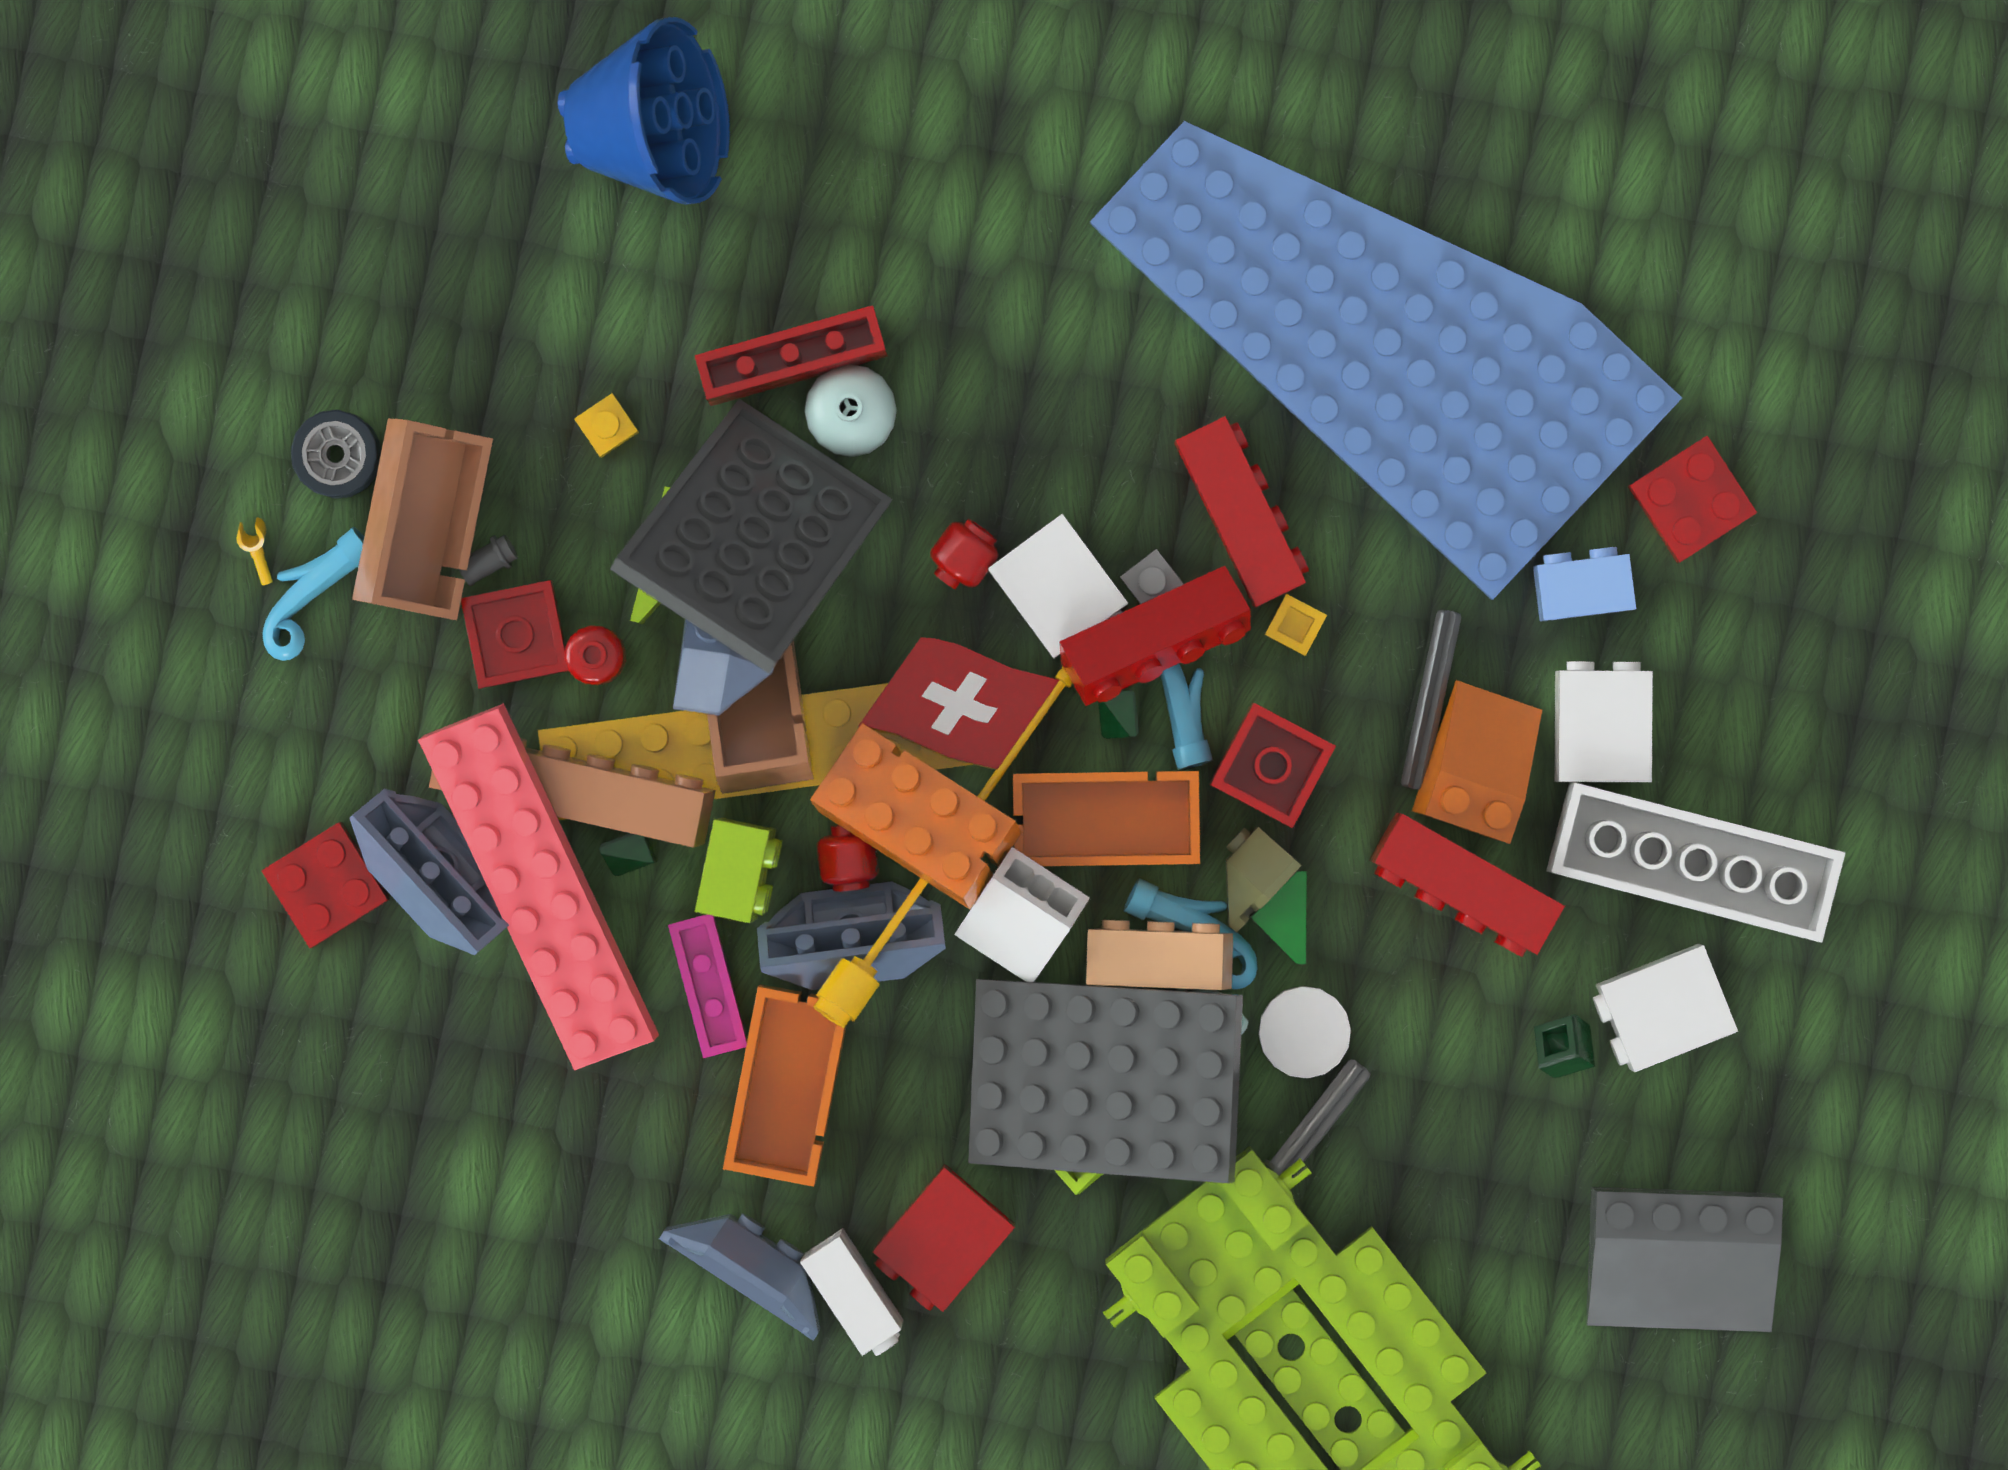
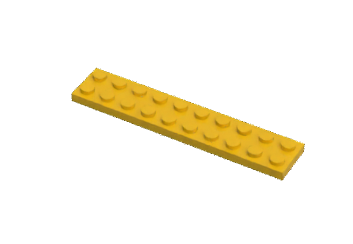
M888 683L802 695L807 729L806 735L814 777L812 780L722 794L715 775L707 714L691 711H677L538 730L540 751L543 750V745H554L570 749L571 758L586 761L588 754L612 758L615 760L614 767L631 771L632 764L653 767L659 770L658 777L675 781L676 774L703 779L702 787L715 790L714 799L818 786L858 730V725ZM874 730L896 744L901 753L905 750L935 770L973 765L948 759L897 735ZM557 817L558 820H564V819H565V818Z

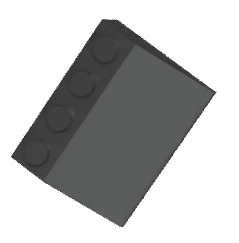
M1591 1187L1586 1325L1772 1332L1782 1243L1783 1198L1776 1193Z

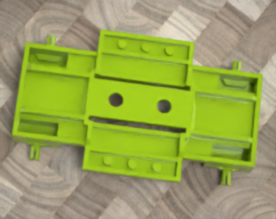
M1249 1146L1236 1156L1234 1183L1203 1182L1105 1259L1107 1267L1121 1283L1123 1294L1125 1295L1109 1309L1103 1311L1105 1317L1109 1320L1123 1309L1110 1320V1323L1116 1328L1118 1324L1137 1311L1150 1320L1161 1336L1169 1341L1190 1368L1156 1394L1154 1398L1210 1470H1329L1232 1347L1228 1339L1233 1335L1242 1343L1247 1352L1253 1357L1340 1470H1536L1541 1467V1464L1530 1450L1510 1467L1496 1460L1451 1401L1483 1377L1486 1371L1374 1228L1371 1226L1335 1254L1295 1204L1290 1189L1312 1174L1306 1166L1292 1177L1293 1174L1305 1166L1301 1158L1278 1175L1267 1168L1252 1147ZM1298 1284L1301 1285L1411 1426L1410 1429L1404 1432L1293 1288ZM1287 1334H1296L1304 1341V1351L1295 1360L1285 1359L1278 1352L1279 1340ZM1351 1406L1360 1412L1361 1423L1356 1430L1343 1432L1336 1427L1334 1418L1337 1411L1342 1407Z

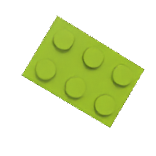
M726 818L714 819L695 912L751 923L757 920L759 915L768 912L773 885L765 884L768 869L778 866L783 840L775 839L777 829Z

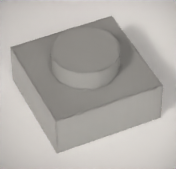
M1157 549L1120 576L1121 580L1140 604L1183 585L1182 581Z

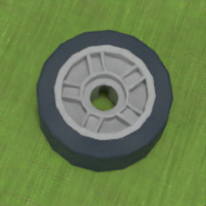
M341 410L321 411L306 419L295 433L291 446L292 467L299 480L313 492L334 499L352 497L367 489L377 476L381 456L380 441L373 428L359 416ZM341 446L345 455L342 461L338 463L329 461L331 452L329 447Z

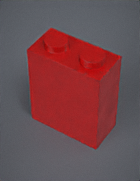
M945 1164L874 1247L873 1253L879 1257L874 1264L892 1280L896 1281L901 1276L914 1288L910 1291V1295L923 1307L931 1311L936 1306L944 1312L1013 1231L1015 1223Z

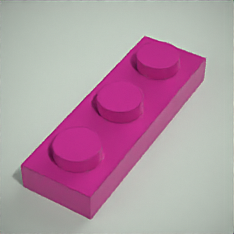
M705 914L668 924L703 1058L745 1048L747 1036L715 916Z

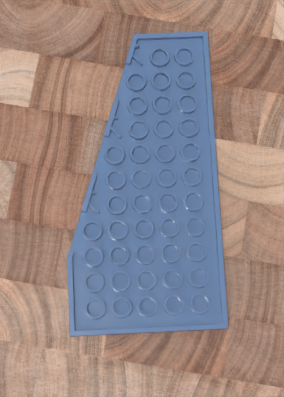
M1186 121L1172 133L1090 221V224L1491 600L1502 591L1682 399L1675 390L1582 303Z

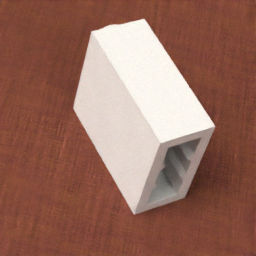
M1063 514L988 568L991 575L1053 659L1060 655L1059 641L1122 613L1121 609L1128 604Z
M1581 661L1567 662V670L1555 671L1554 781L1652 782L1653 671H1641V662H1613V671H1594L1595 662Z
M1011 847L954 935L1019 978L1033 983L1075 923L1090 897Z
M1693 945L1596 984L1600 994L1593 997L1596 1010L1603 1023L1611 1022L1617 1037L1610 1040L1614 1055L1620 1066L1627 1063L1629 1070L1633 1072H1638L1738 1032L1704 945Z
M843 1228L804 1254L800 1263L862 1356L870 1350L873 1351L875 1356H878L899 1341V1331L902 1328L903 1318Z

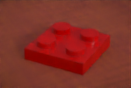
M1708 436L1703 437L1628 486L1677 563L1687 559L1757 513Z
M552 580L461 598L478 689L568 671L564 660L565 641Z
M342 822L336 823L261 870L310 949L390 900L381 884L367 870L360 850Z

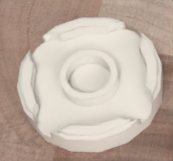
M1299 986L1284 990L1269 1002L1261 1015L1258 1035L1263 1053L1275 1068L1289 1076L1311 1078L1326 1074L1340 1063L1349 1047L1351 1028L1346 1011L1335 997L1320 988Z

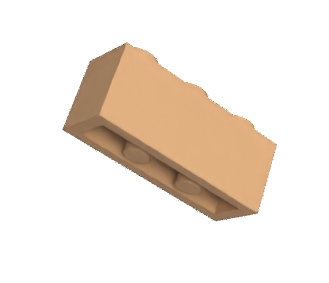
M1102 920V928L1088 929L1086 985L1202 990L1232 989L1233 933H1220V924L1192 923V932L1175 931V922L1147 921V930L1130 929L1129 920Z

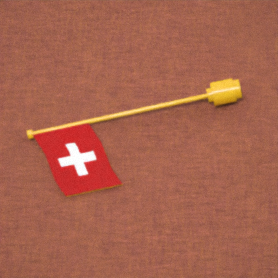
M920 637L857 728L863 723L871 729L897 735L948 759L994 769V773L977 796L986 801L1064 687L1070 688L1073 683L1067 672L1059 670L1054 679L1010 668L959 644L935 638ZM922 878L918 880L863 960L857 956H854L851 962L841 958L816 994L819 999L814 1005L815 1010L842 1028L847 1025L849 1020H856L880 985L874 979L877 970L871 964L928 882Z

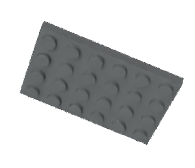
M738 399L616 557L610 570L770 674L883 516L893 499L741 399Z
M976 979L968 1163L1234 1183L1243 995Z

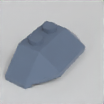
M685 619L673 709L719 716L730 705L770 676L774 668L770 674Z
M383 789L350 817L367 870L430 938L476 955L509 926L503 920L456 819L441 803L415 796L396 794L395 791Z
M891 881L869 884V888L836 892L833 889L799 894L780 909L769 922L765 921L757 928L761 972L811 990L820 989L841 958L851 962L854 956L862 960L866 957L911 890ZM919 895L871 964L877 970L874 979L878 982L903 979L946 949L940 904L932 900L928 901Z
M744 1213L741 1214L739 1219L732 1214L669 1226L664 1230L659 1238L661 1241L814 1341L819 1333L820 1323L811 1279L800 1263L804 1253L784 1239H780L777 1244L762 1235L765 1227Z

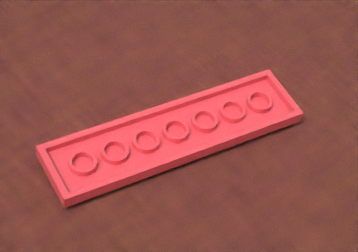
M504 703L423 735L418 741L503 920L509 924L507 929L573 1069H580L655 1041L659 1033Z

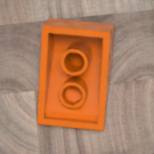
M1456 680L1435 740L1422 786L1418 790L1412 811L1510 844L1526 799L1542 710Z

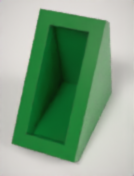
M1297 870L1261 909L1249 916L1296 964H1306L1307 871Z

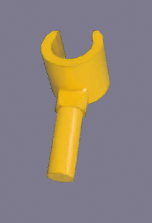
M259 517L256 518V536L248 535L244 531L242 522H240L237 544L243 550L250 552L261 584L267 585L272 583L262 547L266 534L265 522Z

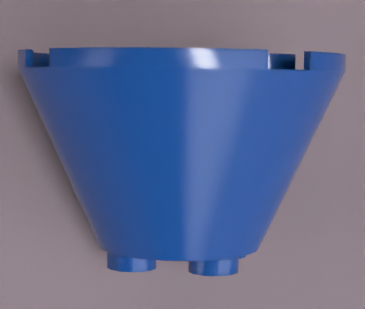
M676 17L661 18L653 21L576 79L568 90H563L559 93L558 109L562 117H564L567 136L565 152L572 164H581L586 169L679 204L700 203L711 197L722 180L720 176L715 177L719 160L721 158H728L730 139L729 111L723 80L716 60L710 49H701L693 35H697L698 31L690 23Z

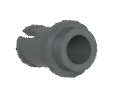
M495 535L490 537L491 542L470 554L467 571L459 569L469 586H473L477 581L504 566L507 569L513 567L512 562L518 559V555L506 535L499 538Z

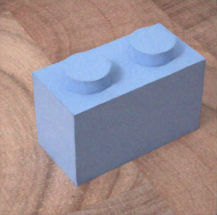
M1617 547L1589 550L1590 559L1572 561L1571 552L1544 555V564L1533 567L1539 621L1635 610L1636 603L1630 554L1618 555Z

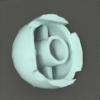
M857 365L834 368L818 377L807 394L805 405L808 429L817 442L834 454L848 457L869 454L884 444L894 428L897 413L893 391L883 377L868 367ZM848 399L856 401L858 406H851ZM844 401L846 408L841 413L840 406ZM850 411H857L854 415L847 416Z

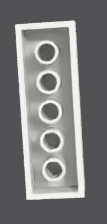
M1569 782L1546 871L1822 943L1845 852L1583 784Z

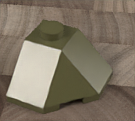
M1257 826L1251 833L1244 827L1226 846L1231 852L1225 860L1228 925L1235 932L1239 931L1247 923L1248 917L1253 911L1256 912L1261 909L1302 866Z

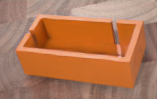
M863 723L810 799L819 813L968 909L972 908L993 876L987 863L981 860L986 853L992 864L999 867L1011 847L1014 846L1022 834L1015 820L904 750L901 753L896 744Z
M1156 771V781H1148V772L1013 774V816H1023V824H1017L1022 834L1014 844V848L1041 866L1200 864L1199 771Z
M760 984L757 988L723 1169L814 1187L817 1182L824 1141L815 1139L816 1135L824 1137L827 1130L846 1026L842 1028L834 1024L815 1010L814 1005L819 999L815 994H810L807 1002L800 1001L801 992Z

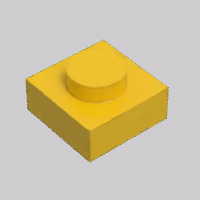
M613 393L574 418L601 458L639 433Z
M1285 594L1264 635L1306 656L1327 615Z

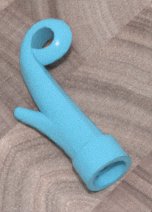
M352 527L336 541L337 545L325 554L308 563L277 574V579L282 582L298 581L286 591L265 620L262 631L264 647L275 659L282 661L291 660L299 655L304 647V632L290 618L311 600L359 566L364 535L355 527ZM281 630H287L291 635L290 643L286 646H281L279 641Z
M1176 664L1164 670L1160 676L1175 748L1172 749L1177 770H1184L1211 762L1213 758L1208 741L1204 739L1201 723L1200 702L1204 671L1201 668H1197L1188 687L1180 664Z
M1141 878L1137 879L1124 906V912L1141 920H1144L1146 917L1155 921L1175 922V928L1182 931L1192 932V923L1220 924V933H1233V959L1238 957L1243 966L1240 975L1232 974V989H1242L1251 984L1258 969L1256 954L1251 945L1239 933L1208 915L1209 913L1224 911L1227 908L1226 902L1201 901L1174 896L1158 890V886Z

